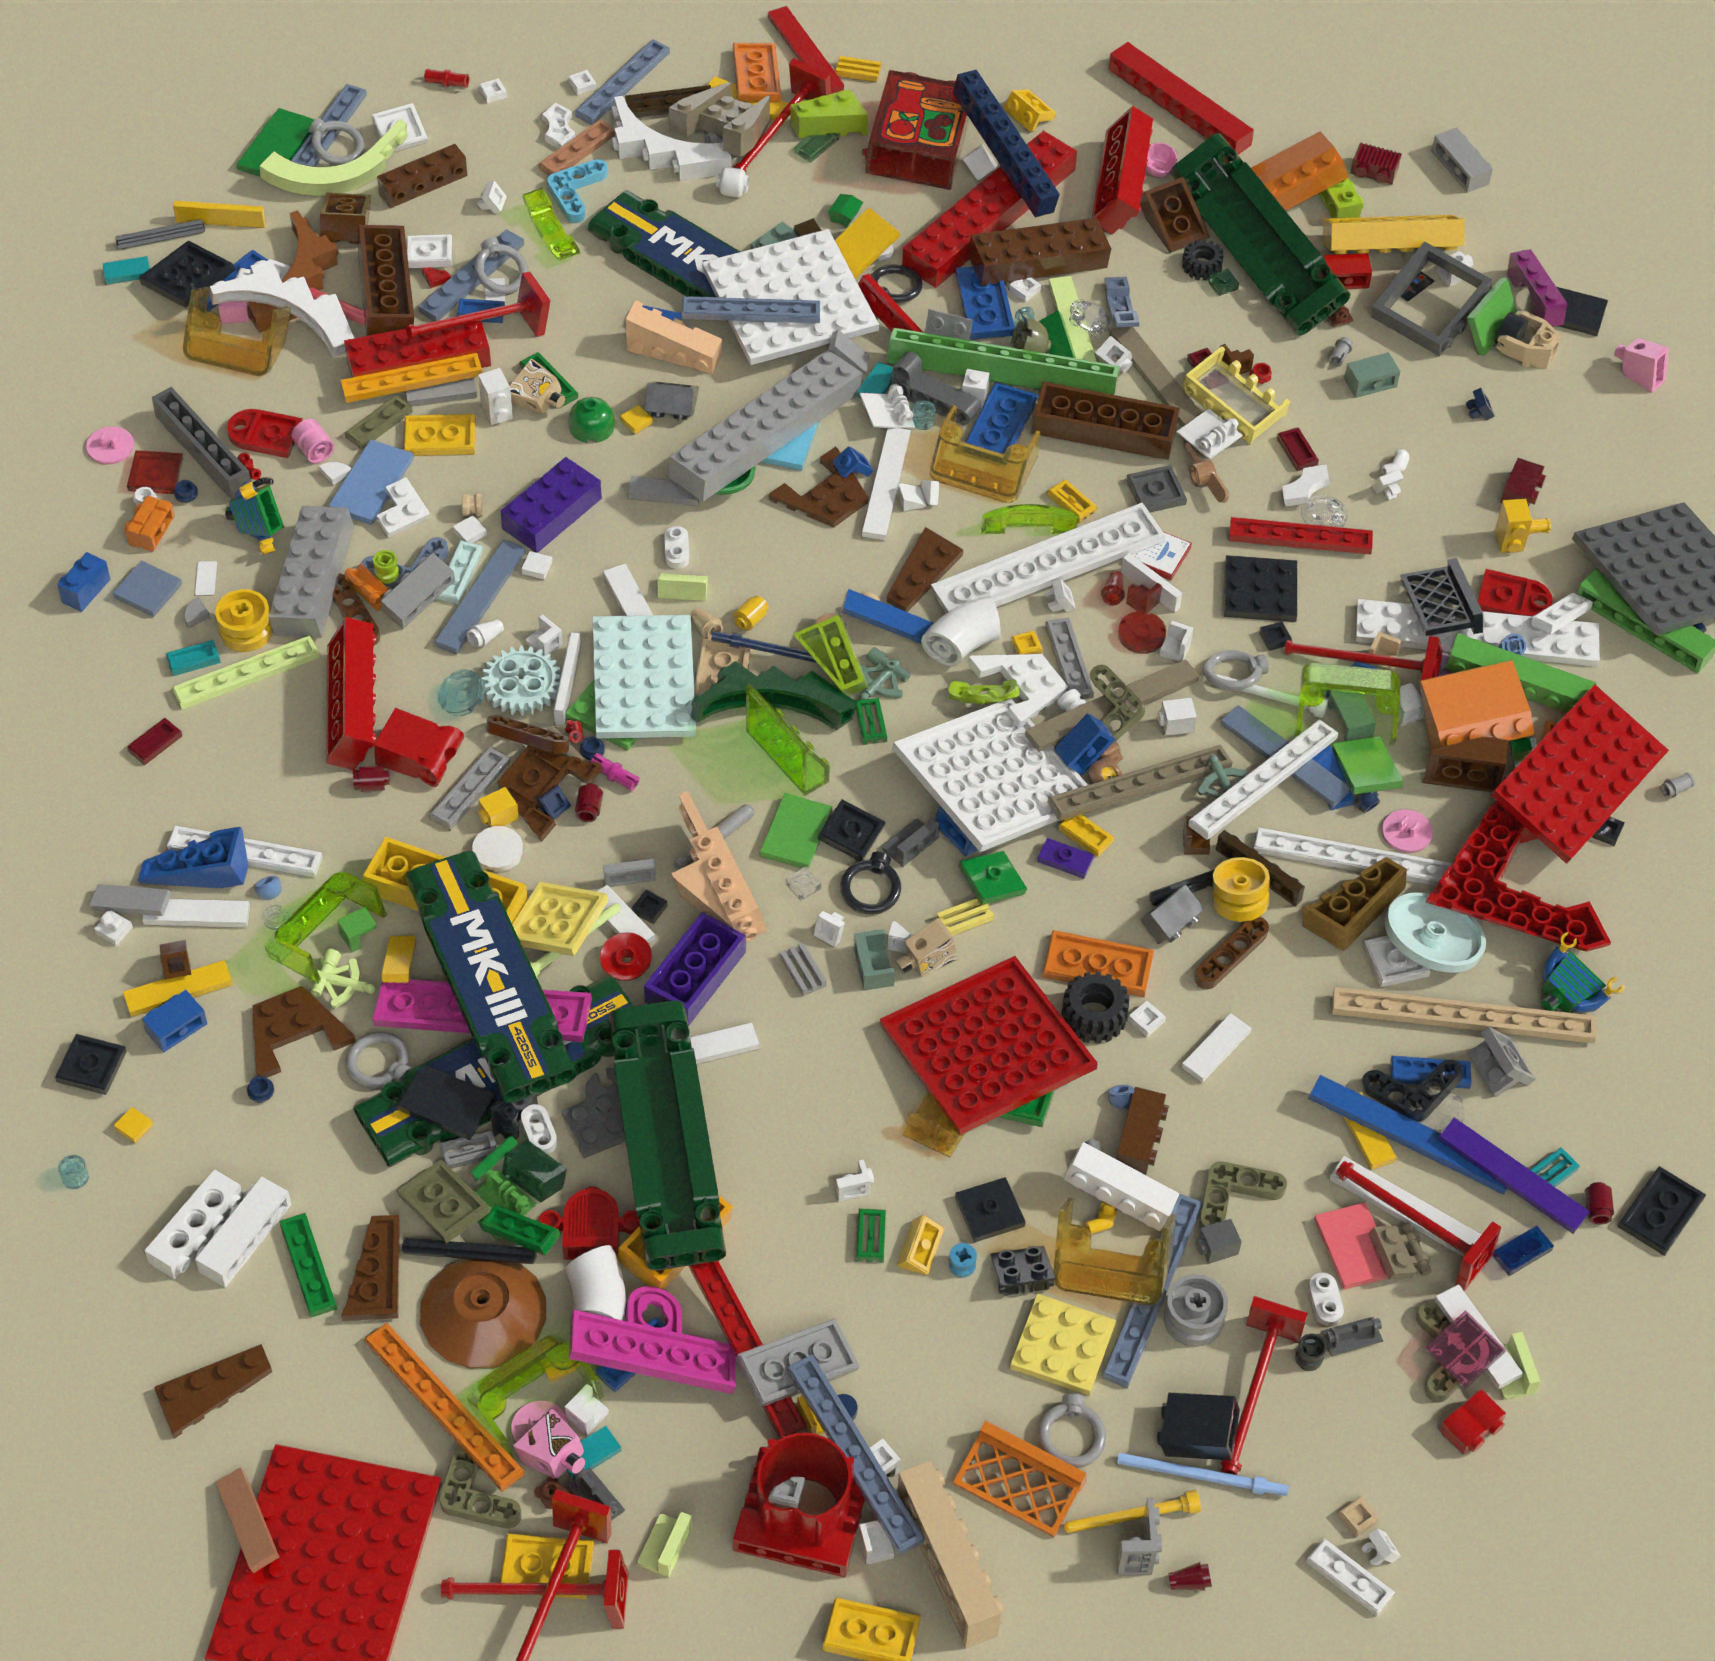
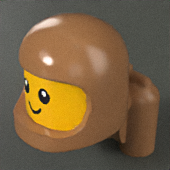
M1117 742L1112 743L1097 761L1089 766L1088 777L1092 784L1123 775L1117 766V763L1123 759Z

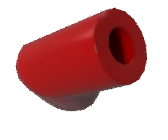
M246 452L239 454L237 459L249 471L250 479H260L261 471L254 468L250 455Z
M568 720L565 732L570 733V740L574 743L582 742L584 738L582 724L577 720L575 722Z

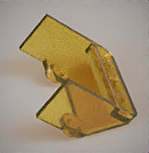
M203 287L191 290L183 342L184 355L192 361L255 376L268 374L285 345L291 307L285 306L273 309L271 328L265 330L262 342L221 333L222 322L220 317L214 312L206 311L209 288Z
M952 405L939 431L930 465V477L934 481H939V483L1003 503L1015 502L1038 458L1040 431L1036 430L1028 447L1021 444H1013L1006 449L1004 454L961 441L963 430L960 426L956 425L957 406Z
M1068 1197L1060 1208L1058 1215L1053 1270L1056 1278L1054 1280L1055 1285L1067 1292L1145 1305L1157 1303L1163 1294L1172 1258L1176 1214H1170L1162 1227V1237L1152 1239L1147 1243L1144 1249V1257L1091 1248L1092 1238L1090 1232L1083 1226L1071 1224L1074 1198Z

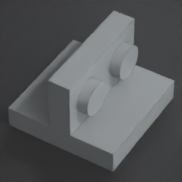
M1487 1027L1480 1032L1485 1040L1468 1053L1494 1095H1501L1517 1082L1528 1086L1536 1080L1510 1037L1491 1027Z

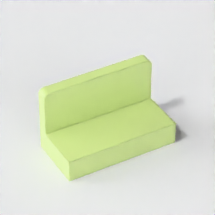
M660 573L657 580L658 598L706 601L708 576Z
M1523 1332L1513 1333L1508 1344L1503 1346L1523 1374L1521 1378L1500 1388L1502 1398L1505 1400L1536 1394L1541 1382Z
M681 1512L678 1519H675L665 1514H660L638 1559V1565L669 1578L692 1529V1516Z

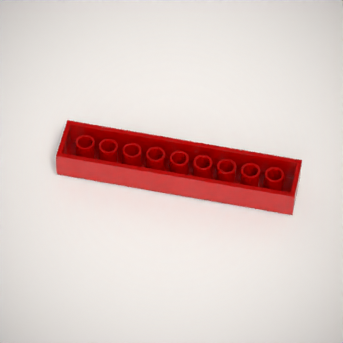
M1043 130L1027 143V146L1055 187L1076 170L1077 150ZM1002 167L997 168L903 247L902 265L913 269L922 280L937 288L955 273L956 268H961L970 260L967 254L971 235L1006 230L1029 210L1028 206Z

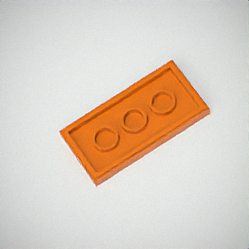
M733 43L737 99L739 101H760L766 96H770V102H781L775 43Z
M1052 930L1042 977L1064 982H1074L1075 977L1078 975L1084 977L1086 972H1090L1092 975L1098 971L1104 976L1107 973L1112 975L1113 980L1119 979L1121 981L1120 986L1126 987L1127 994L1145 997L1154 950Z

